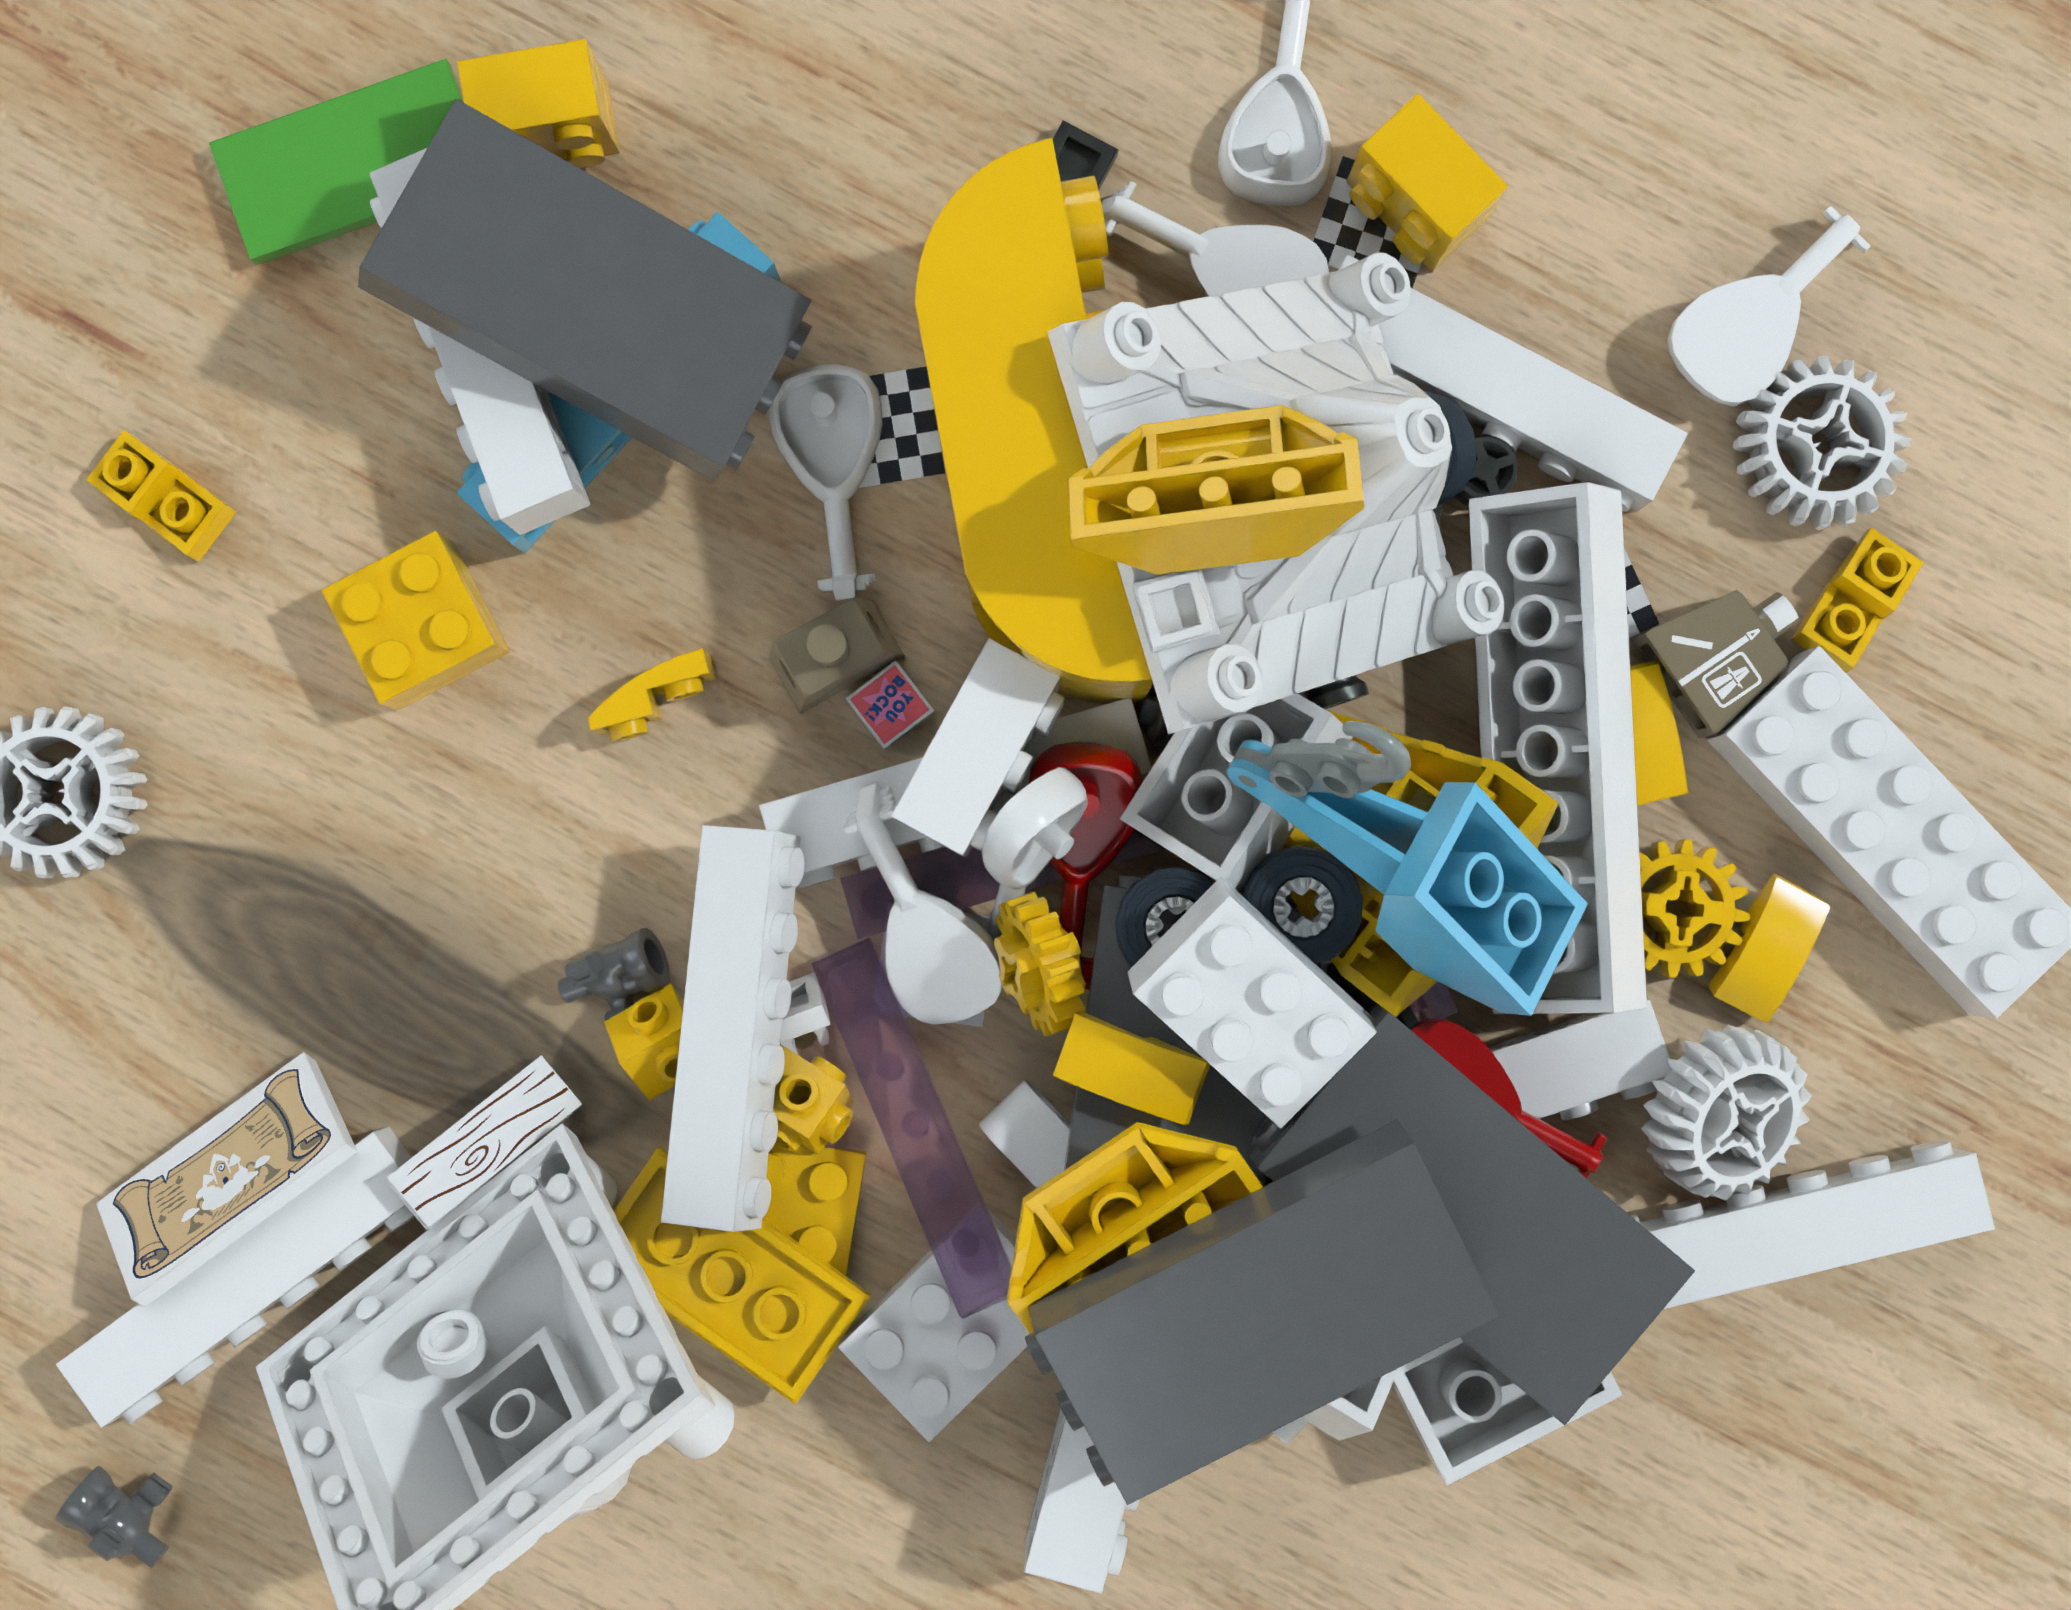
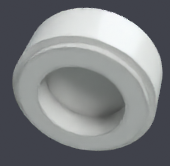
M452 1310L435 1316L425 1324L417 1338V1350L429 1373L439 1378H457L471 1372L483 1361L488 1350V1339L480 1320L474 1314L463 1310Z

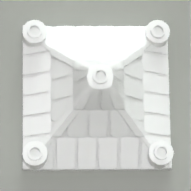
M1376 252L1337 272L1187 300L1170 305L1145 309L1134 302H1121L1089 319L1064 323L1047 332L1088 468L1107 449L1142 424L1277 405L1287 406L1318 420L1338 434L1344 432L1358 439L1365 506L1362 511L1298 557L1202 569L1218 624L1219 634L1150 653L1132 584L1167 574L1156 575L1117 562L1168 734L1244 713L1251 708L1447 645L1490 634L1498 629L1503 620L1504 598L1496 581L1489 574L1481 570H1471L1453 576L1450 564L1445 558L1446 550L1433 509L1437 507L1445 486L1452 451L1450 429L1439 404L1414 383L1398 375H1393L1388 355L1383 349V338L1379 323L1404 312L1409 304L1411 295L1407 272L1396 258L1387 253Z
M560 1124L255 1367L338 1610H453L485 1585L493 1574L501 1572L535 1545L543 1534L550 1533L561 1523L593 1511L611 1501L627 1484L631 1468L636 1460L646 1456L663 1441L685 1457L691 1459L706 1458L721 1448L733 1429L735 1414L732 1403L696 1373L683 1345L676 1336V1332L664 1308L659 1303L647 1275L639 1264L630 1242L616 1219L612 1209L617 1195L615 1180L585 1153L577 1136L564 1124ZM452 1310L467 1311L474 1314L480 1320L487 1336L488 1350L485 1358L474 1370L457 1378L446 1379L432 1375L425 1368L417 1350V1338L421 1329L428 1321L441 1313Z

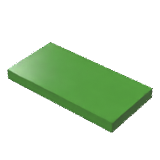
M447 58L209 142L249 259L255 265L377 223L370 200L378 197L369 173L428 148L455 99L464 103L452 66Z

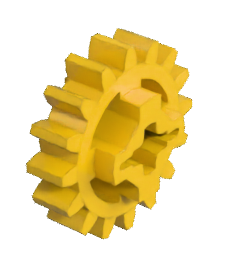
M1689 839L1678 840L1673 854L1665 841L1651 843L1652 859L1639 852L1641 889L1649 877L1667 867L1666 872H1662L1661 883L1649 893L1641 892L1642 916L1655 931L1654 943L1643 931L1645 970L1650 971L1657 965L1658 961H1661L1662 977L1676 978L1680 971L1681 963L1689 976L1703 975L1702 959L1704 958L1713 965H1723L1727 961L1720 949L1721 945L1740 946L1743 941L1732 930L1734 922L1750 920L1749 913L1735 909V900L1748 894L1747 887H1731L1727 881L1734 874L1737 867L1733 863L1715 867L1713 863L1716 859L1717 849L1712 846L1703 847L1694 856L1693 843ZM1700 875L1710 885L1716 901L1711 900L1700 887ZM1678 900L1682 904H1687V916L1676 917L1672 913H1666L1667 901ZM1707 924L1713 925L1710 933L1701 943L1688 949V946H1692L1693 935Z
M1031 892L999 904L998 908L1001 915L996 916V923L1002 935L995 939L994 946L1000 964L1001 972L999 978L1006 995H1012L1018 1001L1024 1015L1030 1013L1033 1028L1035 1030L1041 1029L1045 1037L1070 1029L1075 1013H1085V1007L1078 996L1084 993L1086 986L1081 973L1079 959L1082 952L1074 933H1067L1061 927L1058 914L1056 912L1049 913L1047 900L1044 897L1038 898L1036 892Z

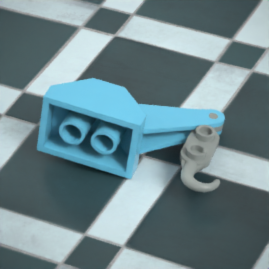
M1347 721L1343 724L1342 730L1348 736L1357 737L1368 742L1382 754H1371L1363 745L1346 738H1339L1335 743H1308L1300 739H1290L1287 743L1274 745L1273 748L1255 740L1243 741L1226 770L1229 779L1241 789L1270 806L1384 894L1375 931L1415 971L1501 1013L1532 1016L1588 903L1475 782H1445L1429 812L1372 790L1371 788L1379 783H1390L1402 779L1411 767L1409 751L1399 739L1389 732L1365 722Z

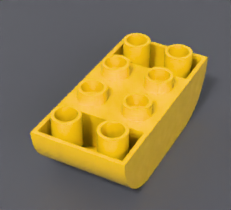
M1053 138L1019 147L993 160L968 179L947 202L933 224L924 245L917 274L915 307L971 603L983 629L990 639L1027 658L1045 670L1060 676L1057 693L1100 704H1108L1129 698L1132 699V703L1144 702L1153 681L1117 562L1075 548L1071 542L1068 478L1083 467L1088 469L1047 332L1061 324L1089 319L1105 311L1100 310L1086 313L1082 293L1105 289L1102 258L1108 257V242L1095 176L1061 181Z

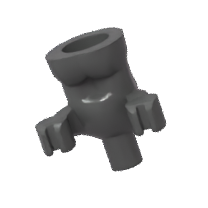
M642 928L631 933L620 942L604 945L597 951H586L579 959L566 964V977L558 981V989L566 1003L574 1002L590 994L605 999L611 1008V1011L605 1013L604 1021L633 1005L631 994L640 991L656 992L668 985L670 982L669 964L665 951L656 935L650 929Z
M97 1466L67 1498L57 1513L55 1520L67 1528L80 1532L90 1542L88 1548L104 1560L109 1561L112 1558H120L132 1554L152 1569L169 1548V1546L149 1532L154 1507L159 1506L173 1486L153 1472L132 1497H129L124 1491L114 1485L111 1476L105 1469Z

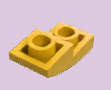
M126 430L121 432L86 479V481L126 512L142 520L184 554L198 562L204 557L237 513L236 510Z
M1870 527L1829 580L1791 640L1805 650L1820 646L1845 673L1849 672L1859 661L1883 619L1895 612L1924 562L1873 527Z
M701 648L674 657L639 674L617 689L587 718L590 730L600 735L609 733L611 742L628 740L649 733L647 723L662 719L656 694L665 692L667 701L685 699L703 693L702 682L717 679L711 654Z
M1650 661L1630 666L1637 806L1687 794L1688 788L1677 725L1659 663Z
M1773 873L1747 910V913L1750 914V920L1738 923L1744 934L1741 945L1735 946L1726 959L1727 962L1721 966L1708 984L1713 996L1767 1024L1802 970L1822 929L1830 908L1829 903Z
M1075 1013L1053 1076L1123 1105L1187 1125L1190 1122L1210 1064L1199 1056L1157 1038H1143L1087 1013Z

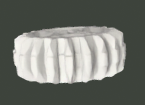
M1819 356L1812 362L1810 369L1803 360H1796L1787 366L1786 375L1778 372V377L1766 390H1760V395L1748 401L1754 411L1742 412L1738 415L1736 423L1751 434L1735 439L1732 448L1739 452L1750 453V459L1739 464L1736 473L1739 475L1755 473L1759 481L1748 489V495L1755 498L1767 491L1772 498L1767 503L1766 513L1775 515L1786 506H1789V525L1799 526L1810 515L1814 529L1823 530L1830 526L1833 517L1839 525L1846 526L1856 521L1857 511L1864 515L1873 513L1879 508L1876 496L1886 498L1894 493L1897 486L1889 475L1903 473L1908 463L1893 452L1908 447L1912 438L1904 434L1895 433L1894 431L1895 426L1906 420L1908 413L1895 411L1890 414L1885 405L1895 397L1896 390L1888 388L1876 394L1871 389L1876 382L1877 372L1868 371L1856 380L1854 379V360H1844L1838 364L1834 371L1828 356ZM1804 396L1824 397L1822 406L1813 412L1811 420L1797 417L1789 421L1780 418L1784 408L1792 399ZM1849 412L1858 422L1863 437L1857 435L1850 427L1848 420ZM1820 430V433L1824 434L1827 438L1822 444L1829 443L1831 447L1830 451L1824 455L1816 449L1820 443L1813 444L1812 435ZM1778 448L1788 452L1792 457L1795 465L1794 476L1782 462ZM1850 465L1861 468L1858 477L1848 489L1842 491L1818 490L1820 481L1829 476L1833 466L1845 469Z
M40 707L35 709L33 721L23 715H16L10 718L12 734L0 730V857H7L12 854L10 867L16 871L25 872L34 867V872L39 878H53L57 871L64 878H76L81 874L82 865L89 870L103 868L105 866L103 851L110 855H120L125 851L123 842L117 834L119 832L136 834L140 830L139 825L128 818L130 809L144 810L148 806L145 799L132 797V787L145 784L148 780L146 775L128 772L127 769L137 761L140 755L135 749H119L125 737L120 729L109 728L103 731V717L89 713L82 718L79 710L76 708L63 707L58 715H56L53 709ZM62 741H69L82 749L73 759L64 758L56 766L51 762L41 761L35 756L44 747ZM99 778L101 791L97 808L93 802L92 789ZM18 780H20L23 795L22 800L17 806L16 789ZM52 781L64 783L65 789L58 790L65 793L61 801L63 804H54L51 797L58 795L51 792L54 785ZM59 819L65 824L76 825L82 831L73 839L57 845L48 844L34 835L42 826L51 827Z
M1729 1024L1721 1032L1706 1029L1700 1043L1684 1041V1055L1679 1060L1666 1058L1670 1070L1663 1080L1652 1081L1658 1093L1655 1099L1643 1105L1652 1118L1645 1123L1641 1130L1648 1136L1650 1141L1646 1151L1653 1156L1654 1161L1658 1163V1167L1664 1171V1175L1677 1185H1681L1692 1194H1699L1704 1198L1708 1196L1719 1197L1726 1201L1733 1192L1748 1195L1754 1181L1769 1184L1770 1169L1776 1164L1787 1166L1784 1154L1790 1145L1801 1144L1795 1134L1799 1126L1810 1120L1803 1112L1802 1107L1809 1102L1812 1095L1804 1088L1803 1084L1808 1074L1796 1063L1797 1057L1791 1054L1786 1046L1775 1041L1774 1038L1759 1030L1754 1031L1750 1028L1744 1029Z

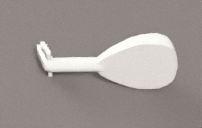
M1285 0L1276 66L1253 84L1232 112L1222 133L1218 152V170L1223 183L1234 195L1251 202L1271 206L1302 205L1315 198L1324 186L1328 176L1332 154L1329 126L1316 91L1301 71L1311 0Z
M1130 181L1129 185L1126 184L1124 189L1121 188L1120 192L1115 191L1112 197L1103 199L1101 202L1106 234L1108 236L1112 235L1117 224H1123L1188 257L1197 283L1206 297L1329 273L1327 259L1317 244L1285 227L1235 225L1213 228L1198 234L1130 200L1137 186L1132 181Z
M1829 206L1822 214L1833 225L1781 276L1775 274L1755 276L1718 286L1701 294L1681 312L1672 324L1667 344L1670 356L1677 369L1692 386L1704 396L1717 403L1734 407L1755 399L1760 395V390H1766L1778 377L1777 373L1782 371L1789 357L1795 338L1801 307L1799 293L1850 243L1863 254L1871 247L1858 234L1861 227L1848 214L1841 216L1832 206Z
M840 364L816 365L801 368L785 375L781 379L783 384L769 408V421L773 438L792 471L801 483L817 499L824 503L832 578L817 580L818 589L823 592L833 591L836 601L849 600L856 597L857 591H865L866 587L876 581L875 574H857L849 499L856 493L864 480L879 444L883 426L882 405L878 389L868 373L855 367Z
M1058 767L1051 770L1019 791L999 811L988 829L982 850L983 863L989 874L1000 883L987 929L994 941L998 936L1002 935L996 923V916L1001 915L998 908L999 904L1024 895L1026 886L1036 879L1054 856L1056 859L1062 858L1074 844V839L1070 834L1082 817L1088 805L1086 790L1081 781L1066 768Z
M878 781L864 786L859 790L857 806L851 808V815L847 817V823L844 824L842 829L845 835L859 830L895 900L887 923L885 953L888 981L903 1009L917 1020L932 1025L952 1023L981 1013L996 1002L1003 990L999 978L1001 972L999 958L993 938L981 925L956 906L917 888L884 823V820L892 818L891 815L897 806L891 786L883 789Z

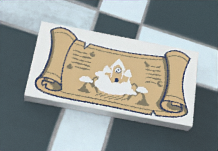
M305 1052L294 1058L96 1203L131 1300L146 1307L358 1152L317 1062Z

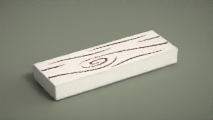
M541 1055L386 1178V1182L428 1231L578 1110L582 1103Z

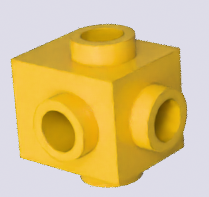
M671 983L604 1021L619 1064L649 1101L674 1087L676 1082L684 999Z
M781 1046L784 1051L785 1065L782 1078L775 1086L773 1112L778 1119L776 1142L793 1152H796L802 1144L819 1155L828 1141L834 1144L843 1136L852 1121L854 1111L850 1108L854 1104V1100L846 1085L843 1084L847 1076L839 1068L822 1057L815 1056L811 1062H808L786 1047Z

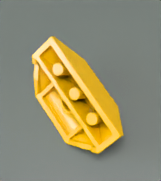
M1284 405L1142 424L1107 449L1088 469L1083 467L1068 478L1070 535L1073 547L1156 575L1298 557L1365 508L1358 439L1344 432L1338 434L1320 421Z
M1136 1122L1023 1197L1007 1293L1008 1305L1031 1334L1034 1331L1028 1306L1263 1188V1185L1236 1146Z

